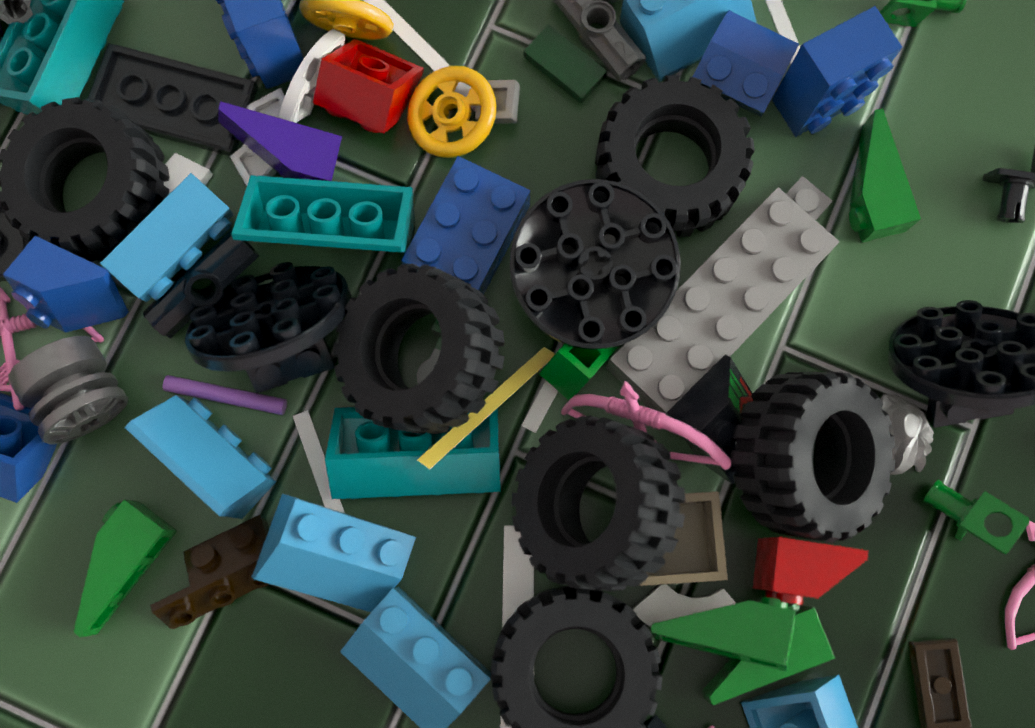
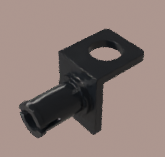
M1035 147L1030 172L997 168L983 174V181L999 183L1000 186H1003L1000 210L997 216L998 221L1005 222L1008 219L1007 223L1025 222L1029 188H1035Z

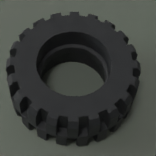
M666 75L664 82L658 83L657 78L643 81L640 91L637 87H631L623 93L621 102H615L608 111L607 120L602 124L595 157V165H597L595 176L596 179L627 185L648 197L665 215L673 231H677L678 238L691 236L696 228L700 232L711 228L716 219L721 220L729 212L751 174L753 161L750 158L755 149L754 140L751 137H747L751 129L747 118L744 116L739 118L737 116L740 107L732 98L725 101L721 97L723 90L715 85H712L710 89L701 86L702 80L690 77L689 81L685 82L679 81V75ZM659 132L682 134L693 140L701 148L708 163V173L704 179L690 185L672 186L661 183L652 178L640 165L635 153L637 144L647 136Z
M78 97L66 98L62 100V105L54 101L42 106V112L39 114L32 112L22 119L25 124L19 130L13 129L7 137L11 142L6 150L1 149L0 162L2 163L0 170V187L2 188V191H0V207L7 210L5 217L10 225L18 229L20 235L31 241L34 236H37L85 260L93 262L97 259L102 262L169 195L170 189L164 186V182L169 181L170 178L168 166L162 163L164 161V154L160 147L153 142V138L113 106H106L101 101L91 98L84 99L83 101ZM105 152L108 165L107 175L100 192L84 207L66 212L63 203V189L70 171L84 158L92 154Z
M403 264L397 268V271L388 268L376 275L378 281L374 282L369 279L358 289L361 294L357 299L352 297L344 308L348 311L347 315L336 328V332H339L340 335L338 343L333 345V357L338 358L339 365L334 366L337 381L345 383L341 388L342 393L348 402L355 404L354 408L358 414L365 419L373 420L374 424L384 428L418 434L447 432L450 428L449 426L458 428L468 422V412L479 413L486 405V401L482 398L486 392L494 393L498 381L493 378L496 369H503L504 356L498 354V347L504 346L505 342L503 331L496 329L494 326L499 324L500 319L495 309L488 306V299L479 290L471 287V284L436 267L425 264L420 267L415 264ZM434 314L441 331L439 358L431 373L421 383L408 389L400 376L398 368V352L401 341L412 324L426 315Z
M787 372L786 374H778L770 378L751 395L753 401L747 402L740 413L742 417L741 424L736 425L733 438L736 439V449L731 450V461L733 464H736L737 471L736 474H733L736 487L743 492L740 496L748 511H752V516L757 522L778 534L823 542L844 541L852 538L857 532L860 533L872 523L871 517H875L880 513L884 506L882 499L884 496L889 495L892 486L889 479L891 472L895 471L896 460L892 459V448H895V438L889 431V426L892 425L889 415L881 409L882 401L878 395L871 391L867 384L848 373ZM814 441H816V461L813 470L812 452Z
M580 416L576 421L568 419L559 423L556 426L557 432L553 430L547 431L538 439L540 445L529 450L524 458L527 460L525 468L518 470L515 481L519 482L517 493L512 494V506L516 507V516H513L512 519L515 532L521 533L522 537L518 539V542L524 554L532 555L529 559L531 565L539 573H545L549 580L573 588L620 591L625 590L627 586H637L645 582L648 578L646 572L657 573L665 564V560L662 557L664 553H673L678 543V539L674 538L677 527L683 528L685 515L680 514V503H685L686 500L684 487L677 486L676 480L681 479V473L677 464L668 461L670 459V452L662 443L654 441L652 435L604 417L597 418L594 416ZM607 466L613 476L616 487L615 510L605 531L596 540L590 542L580 522V501L585 486L592 476Z
M561 586L560 588L540 592L537 596L525 601L503 626L492 658V691L505 725L511 728H646L643 723L648 715L654 716L658 706V702L655 700L656 692L662 688V675L658 671V663L661 662L658 648L652 642V634L646 624L638 618L636 612L627 604L600 590ZM568 629L586 630L599 636L610 648L616 665L615 683L609 696L596 708L578 714L561 712L550 706L537 690L533 675L534 662L541 646L551 636Z

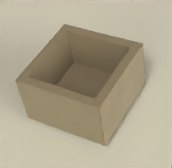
M719 491L685 494V503H680V514L685 515L683 528L677 527L674 538L678 539V543L673 553L665 552L662 556L665 564L657 573L646 572L648 575L647 580L638 586L728 580Z

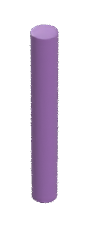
M167 375L163 381V390L167 392L284 415L287 408V399Z

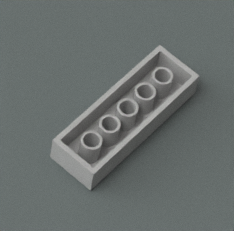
M778 187L676 291L663 317L646 333L624 344L610 358L606 369L622 384L626 381L639 395L638 399L647 408L663 412L667 415V412L725 354L731 356L833 250L839 241Z

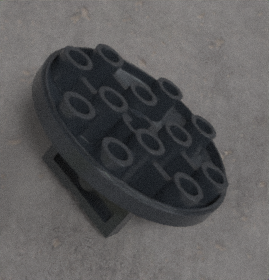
M588 179L574 181L544 195L523 217L511 247V282L515 296L527 317L551 338L581 349L613 348L633 341L646 333L663 317L675 296L680 277L681 265L678 242L665 215L648 197L627 185L609 180Z
M284 262L274 266L269 273L257 277L248 274L236 278L231 283L232 288L222 294V298L217 304L202 306L190 314L192 322L186 331L185 344L193 360L198 365L215 371L246 370L256 393H260L288 384V381L300 377L306 378L334 368V359L325 336L344 319L348 312L344 308L352 296L346 279L339 272L335 271L333 267H294L291 262ZM273 279V281L270 282V283L263 284V285H257V284L262 283V282H264V281H266V280Z
M963 300L958 302L956 306L920 308L917 311V315L905 320L891 334L888 346L889 365L900 381L914 391L929 397L926 419L933 428L965 423L967 420L988 419L1014 414V409L1035 405V313L1021 314L1000 308L985 307L973 300ZM943 314H953L950 316L943 317Z

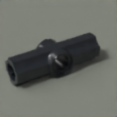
M231 229L188 270L182 269L180 278L173 283L172 287L160 299L155 300L143 311L144 317L152 327L163 336L171 339L191 320L190 314L194 310L202 306L217 304L222 298L223 289L259 257L258 252L248 241L233 240L231 235L233 229ZM207 278L211 280V283L206 288L195 289L191 287L194 281Z

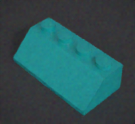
M31 0L30 7L33 15L25 23H10L0 42V103L25 115H29L32 112L39 114L42 112L41 107L55 101L62 105L63 99L79 98L85 84L91 77V71L100 51L106 45L107 36L116 17L122 10L124 0Z
M251 175L231 235L233 240L406 252L412 240L415 224L413 187Z
M354 407L334 408L325 456L331 498L358 499L501 492L498 408L431 469H428L417 459L453 428L452 426H449L450 428L447 432L439 434H418L376 425L373 423V420L365 419L358 414Z

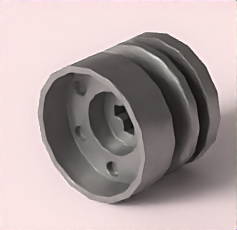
M88 336L68 337L42 346L14 365L8 374L9 383L21 404L28 408L33 407L30 411V420L34 425L38 426V434L42 441L47 444L68 442L93 432L120 414L127 405L128 397L123 389L117 386L118 380L109 372L103 373L106 370L107 362L94 340Z

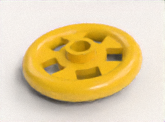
M301 0L299 4L300 13L308 22L326 31L335 29L345 34L346 37L377 40L388 37L393 31V22L384 11L360 0Z
M464 66L440 68L426 76L414 90L407 112L409 130L416 143L431 155L442 158L463 156L481 145L492 130L496 118V99L489 82L477 71ZM459 82L471 86L466 97L454 92ZM440 88L444 94L440 95L432 106L427 99L433 91ZM471 106H481L478 121H469ZM454 108H458L456 115L449 119V112ZM433 116L438 129L429 134L424 126V121ZM462 129V139L453 142L448 141V132H456Z

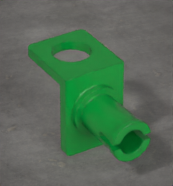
M891 0L879 12L886 23L916 27L935 9L960 13L967 0ZM898 9H910V13L904 15L892 13Z
M939 479L931 487L923 501L957 521L956 526L958 530L955 538L961 541L968 531L1002 554L1009 553L1030 523V519L986 491L982 493L978 500L974 499L971 501L943 484ZM993 513L1005 515L1012 523L1011 532L1004 537L991 535L985 528L986 517Z

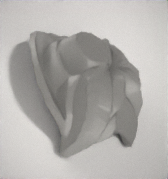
M883 394L880 398L883 403L881 409L889 415L892 424L889 426V431L895 438V448H892V459L896 460L895 471L891 472L890 475L903 474L913 465H915L916 472H921L926 465V456L932 451L930 444L933 442L934 432L924 413L917 405L895 394Z

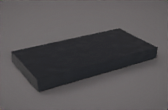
M108 43L88 98L99 100L106 106H113L150 135L231 156L236 152L240 140L218 123L220 101L247 109L246 106L254 101L258 86L252 80Z

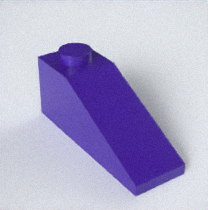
M220 101L218 123L284 178L332 181L342 136Z

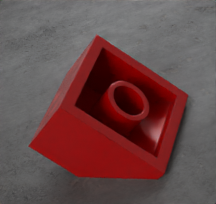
M354 39L321 59L313 103L325 108L333 116L346 117L360 123L361 127L367 131L384 134L399 122L422 77L424 68Z
M783 537L758 538L753 589L765 590V597L779 599L785 603L802 605L803 596L819 598L867 561L868 551Z

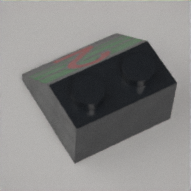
M725 354L667 412V415L709 437L731 459V450L736 449V439L733 438L736 425L741 424L742 417L740 413L747 402L753 401L751 398L753 393L732 358ZM685 439L695 455L711 457L702 448ZM732 463L731 467L727 470H724L720 465L704 464L731 484L735 483L733 474L737 473L736 464Z

